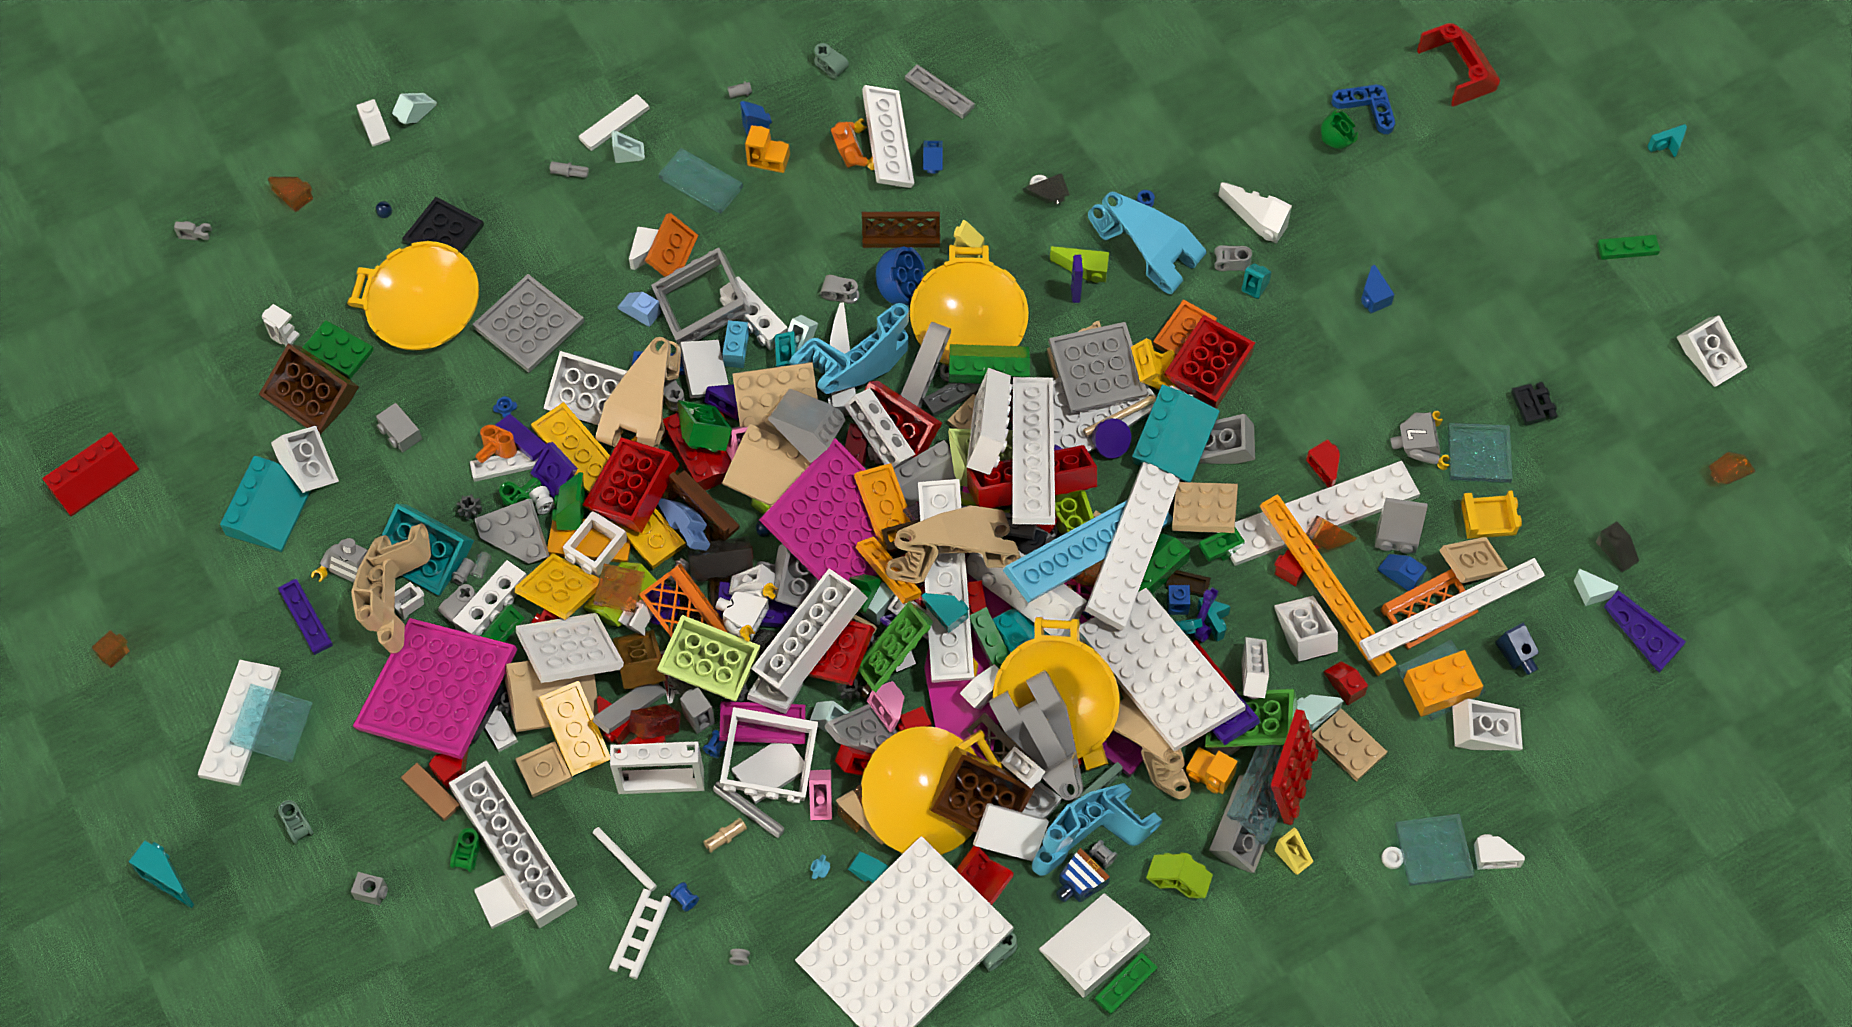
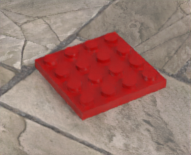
M1299 709L1295 711L1271 783L1283 822L1289 825H1293L1294 819L1299 816V803L1305 797V785L1307 780L1311 779V767L1313 761L1316 762L1319 752L1316 749L1315 739H1313L1312 730L1309 727V720L1306 717L1305 711Z

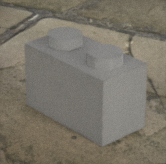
M396 403L376 416L379 423L377 424L379 431L383 435L387 434L390 437L388 440L394 448L398 447L402 453L422 440L419 429Z
M698 687L694 690H688L680 698L683 715L696 734L715 723L712 706Z

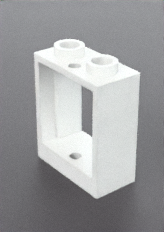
M592 511L563 546L565 559L571 564H578L589 575L594 574L598 577L628 541L626 531ZM592 528L612 539L596 561L575 550Z

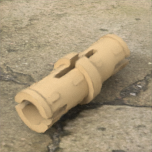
M738 818L725 828L721 827L719 832L704 840L703 843L711 853L721 845L730 843L732 838L747 830V827L742 819Z

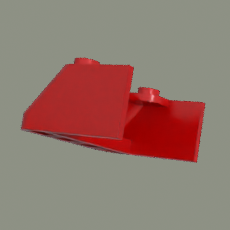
M1447 23L1421 33L1417 49L1418 54L1452 42L1469 68L1468 77L1471 81L1456 86L1451 102L1452 107L1498 89L1500 78L1470 33L1453 23Z

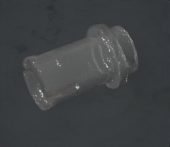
M480 552V554L476 555L477 560L470 573L471 576L483 579L488 564L492 562L490 554Z

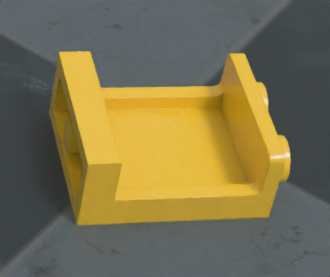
M1148 338L1131 346L1140 382L1159 390L1162 384L1168 387L1171 385L1176 386L1164 376L1165 371L1175 358L1173 350L1163 354L1154 351L1152 341Z
M1512 490L1508 491L1505 496L1473 498L1472 493L1463 494L1460 504L1467 539L1513 536L1517 534L1519 527L1522 526L1521 516L1517 514L1518 500L1517 497H1514Z

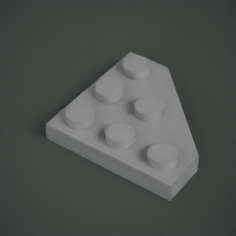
M526 499L475 518L481 539L528 564L541 561L550 556L532 499Z
M870 704L827 722L824 727L837 743L871 754L883 741L897 733L895 729L891 733L888 731Z

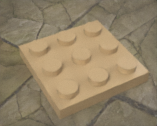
M1179 482L1175 493L1172 531L1234 533L1238 484Z

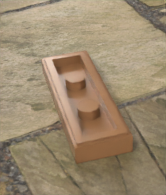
M418 763L401 777L444 821L461 807Z

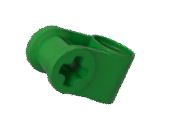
M465 828L459 833L455 850L451 856L450 868L468 869V872L471 873L475 870L481 847V839L474 829ZM475 837L472 843H465L467 838Z

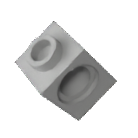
M358 872L351 893L356 900L380 906L382 899H385L387 896L388 887L383 878ZM376 886L373 892H366L369 887Z

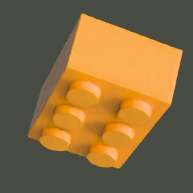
M1465 650L1409 669L1403 679L1421 717L1456 705L1466 699L1476 698L1480 695L1483 684Z

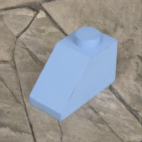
M644 292L628 293L618 306L619 310L648 327L661 314L659 301Z

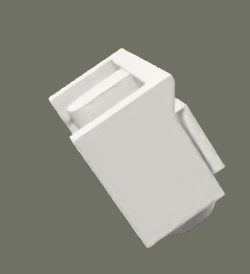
M272 304L269 309L263 312L262 319L270 338L281 345L284 344L286 347L288 343L293 344L300 334L294 331L295 327L293 325L287 324L292 315Z

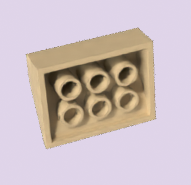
M749 424L722 484L772 506L809 466L810 462L791 442Z
M530 661L506 664L504 681L516 732L550 727L539 697L577 681L580 682L593 716L598 714L594 674L541 683Z

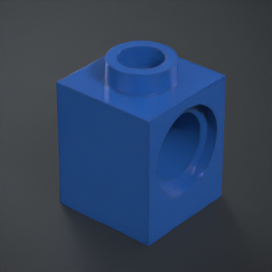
M1169 585L1167 613L1169 615H1188L1190 608V585Z

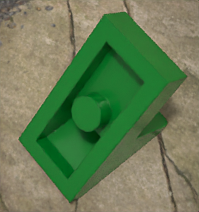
M1235 527L1234 533L1220 532L1200 541L1198 546L1208 562L1219 557L1225 561L1242 547L1245 541Z
M866 574L850 577L851 584L856 586L868 598L858 610V612L866 613L883 580L880 577Z

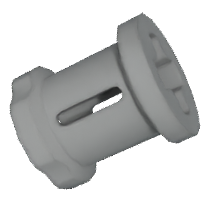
M1102 840L1098 841L1089 853L1091 857L1097 858L1105 869L1118 856L1116 852L1109 850Z

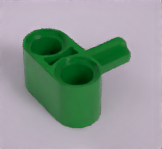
M535 477L530 479L522 488L513 482H504L499 488L502 502L507 507L523 500L531 499L529 493L542 484Z

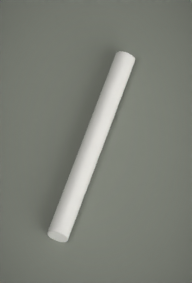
M599 827L593 831V834L648 890L652 892L656 889L657 885Z

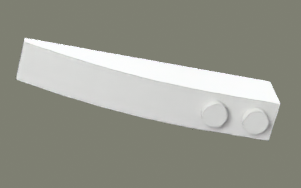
M843 302L839 304L834 319L830 345L845 354L850 351ZM855 387L831 393V398H828V404H831L835 409H839L844 416L850 415L844 404L856 395Z

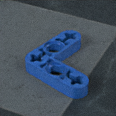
M1369 85L1341 89L1333 93L1331 103L1335 108L1345 109L1370 105L1378 131L1382 134L1393 132L1395 119L1383 86ZM1355 94H1360V95H1362L1364 98L1361 99V100H1358V99L1354 98V95H1355ZM1384 107L1387 111L1379 112L1376 108ZM1384 118H1386L1385 122L1387 125H1389L1388 127H1386V125L1383 124Z

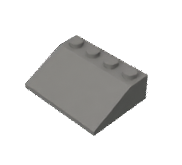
M789 389L768 418L810 463L829 448L846 420L843 413L839 409H835L831 404L793 389Z

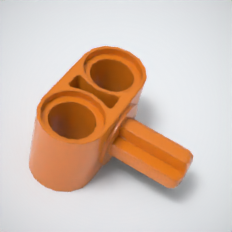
M495 425L482 427L480 434L484 448L475 455L480 463L485 462L493 454L502 458H511L517 453L514 437L511 432Z

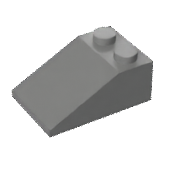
M1245 414L1216 420L1199 463L1238 464L1255 460L1254 424Z
M1386 498L1377 524L1375 547L1384 551L1396 550L1404 554H1416L1428 504Z
M781 544L778 548L775 563V586L778 588V590H775V601L798 608L819 580Z

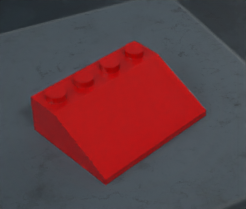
M1203 315L1165 371L1164 376L1186 394H1194V398L1217 409L1252 356L1255 342Z
M679 413L664 418L663 423L667 438L684 470L705 491L722 484L732 462L727 451L718 450V452H713L703 447L699 449L689 447L682 438Z
M621 437L583 506L625 528L642 533L669 484V475L676 472L679 463L669 451Z

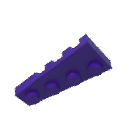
M1619 590L1604 606L1659 673L1686 643L1685 640Z

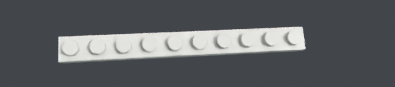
M1533 558L1361 640L1359 644L1368 660L1371 661L1534 583L1545 575L1536 559Z

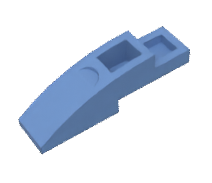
M661 498L658 505L666 517L669 526L680 530L690 548L707 551L710 543L703 532L707 526L703 518L686 504Z

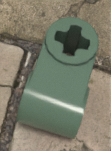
M820 43L816 45L814 49L816 55L814 63L830 77L836 78L849 66L847 59L828 44Z
M286 800L280 804L279 814L294 844L298 843V840L302 837L314 834L306 817L303 816L294 801ZM295 810L294 814L286 816L287 811Z
M1013 932L981 961L988 971L994 970L1005 959L1015 953L1017 938ZM1003 941H1006V942H1010V941H1011V945H1010V946H1009L1008 944H1004V945H1003Z

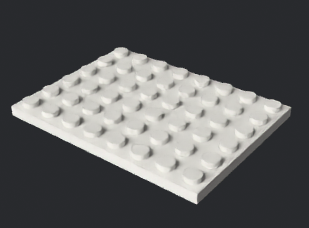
M921 836L795 961L859 1027H916L1014 930V927Z

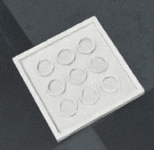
M597 613L569 617L566 620L555 619L516 626V634L541 683L612 672L623 667L624 662Z

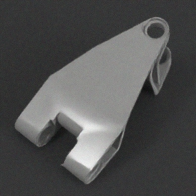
M1044 670L1026 680L1036 700L1019 709L1011 700L1008 691L991 699L989 703L1004 732L1045 771L1042 778L1063 799L1072 800L1083 793L1084 787L1071 723L1065 702L1050 676ZM1069 784L1075 788L1074 795H1071L1067 790Z

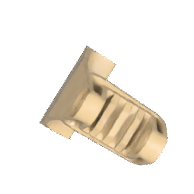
M657 337L652 340L606 400L595 438L597 441L616 447L625 429L637 434V442L659 448L665 431L662 417L665 380L678 379L680 373L681 348L677 343L668 341L663 337ZM664 341L665 343L662 345L659 351H657V342ZM671 345L676 347V353L673 356H670Z
M970 505L937 514L899 530L894 544L899 549L906 550L907 553L903 557L891 559L887 564L885 573L894 580L921 583L925 580L940 553H980L988 568L1005 567L1020 559L1021 556L1014 541L999 538L1006 536L1010 532V526L1004 511ZM900 538H906L909 542H904ZM891 567H896L900 569V571H894L891 569Z
M424 524L412 526L408 540L391 545V541L386 535L375 538L358 568L351 591L356 619L368 631H376L378 641L392 654L399 652L403 648L405 624L394 613L395 578L429 561L431 557L429 534Z
M1122 687L1119 688L1124 699L1120 701L1118 719L1113 730L1143 747L1141 755L1150 779L1158 789L1176 799L1187 798L1191 793V788L1183 769L1185 761L1181 748L1174 752ZM1178 786L1186 787L1183 791L1175 790Z

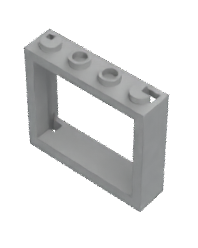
M719 247L709 251L699 259H694L690 264L676 269L672 274L660 278L659 281L651 285L678 344L680 342L697 341L728 324V320L734 321L751 311L726 255ZM722 264L738 299L681 330L666 294Z

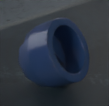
M386 201L379 202L376 206L377 215L381 218L389 217L392 214L391 205Z
M760 521L757 522V534L761 537L769 536L771 532Z

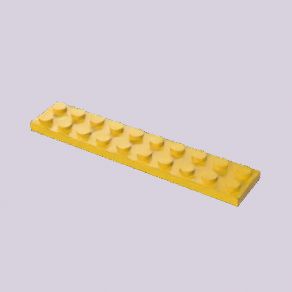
M563 402L533 422L531 427L545 444L553 442L578 468L575 475L583 472L584 489L589 494L610 455ZM656 508L642 533L613 522L626 531L627 540L652 569H655L686 546L685 541L669 526L668 522Z

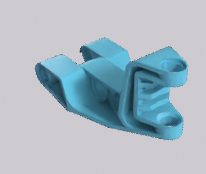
M1109 192L1102 199V205L1096 204L1088 211V218L1102 239L1107 240L1123 232L1133 239L1146 261L1147 277L1167 294H1173L1183 282L1182 276L1177 272L1173 263L1179 258L1186 266L1195 268L1206 255L1205 248L1184 224L1152 207L1119 193ZM1108 197L1116 200V206L1109 205ZM1095 209L1101 212V218L1094 216L1093 211Z
M902 303L891 306L877 317V330L845 354L819 338L809 339L791 357L790 365L812 362L813 367L819 369V372L824 374L819 380L817 387L825 394L859 386L888 373L908 350V334L904 330L908 325V307Z
M1125 783L1089 792L1068 804L1047 829L1042 842L1043 846L1036 853L1032 862V869L1038 875L1050 873L1065 860L1071 848L1101 825L1128 845L1137 846L1149 837L1161 825L1163 820L1155 812L1141 820L1140 816L1135 814L1132 808L1127 807L1125 800L1130 796L1132 790Z

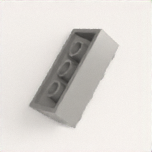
M945 440L894 469L910 514L920 509L918 482L956 479L953 470L951 448Z
M1259 776L1238 777L1209 850L1222 862L1250 873H1254L1279 811L1271 786Z

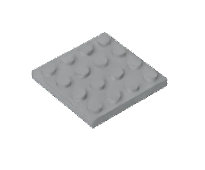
M527 274L472 325L477 332L530 373L585 321L584 317Z
M1126 322L1049 338L1048 342L1070 414L1147 397L1146 386L1139 380L1131 350L1133 344Z

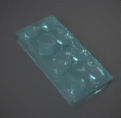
M682 148L659 173V179L720 214L743 188L742 182Z

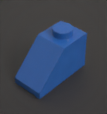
M746 101L740 102L742 124L747 136L751 125L770 129L769 124H772L769 113H765L763 106Z
M924 141L923 170H927L928 173H938L939 170H942L943 141Z
M1376 265L1371 266L1361 298L1364 307L1368 308L1372 314L1392 305L1395 295Z
M1389 554L1379 566L1378 571L1410 591L1416 588L1422 581L1427 567L1410 556Z

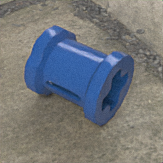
M713 730V736L708 744L703 746V750L708 755L719 758L720 751L727 741H719L720 731Z
M685 882L676 886L670 894L673 899L676 898L680 902L685 912L692 909L699 901V897L693 895L688 890Z

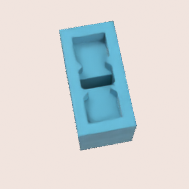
M728 320L722 353L725 367L744 368L749 339L748 322Z

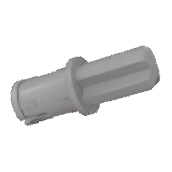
M552 161L550 173L566 175L568 178L570 175L586 178L589 174V168L574 166L571 162L567 164Z

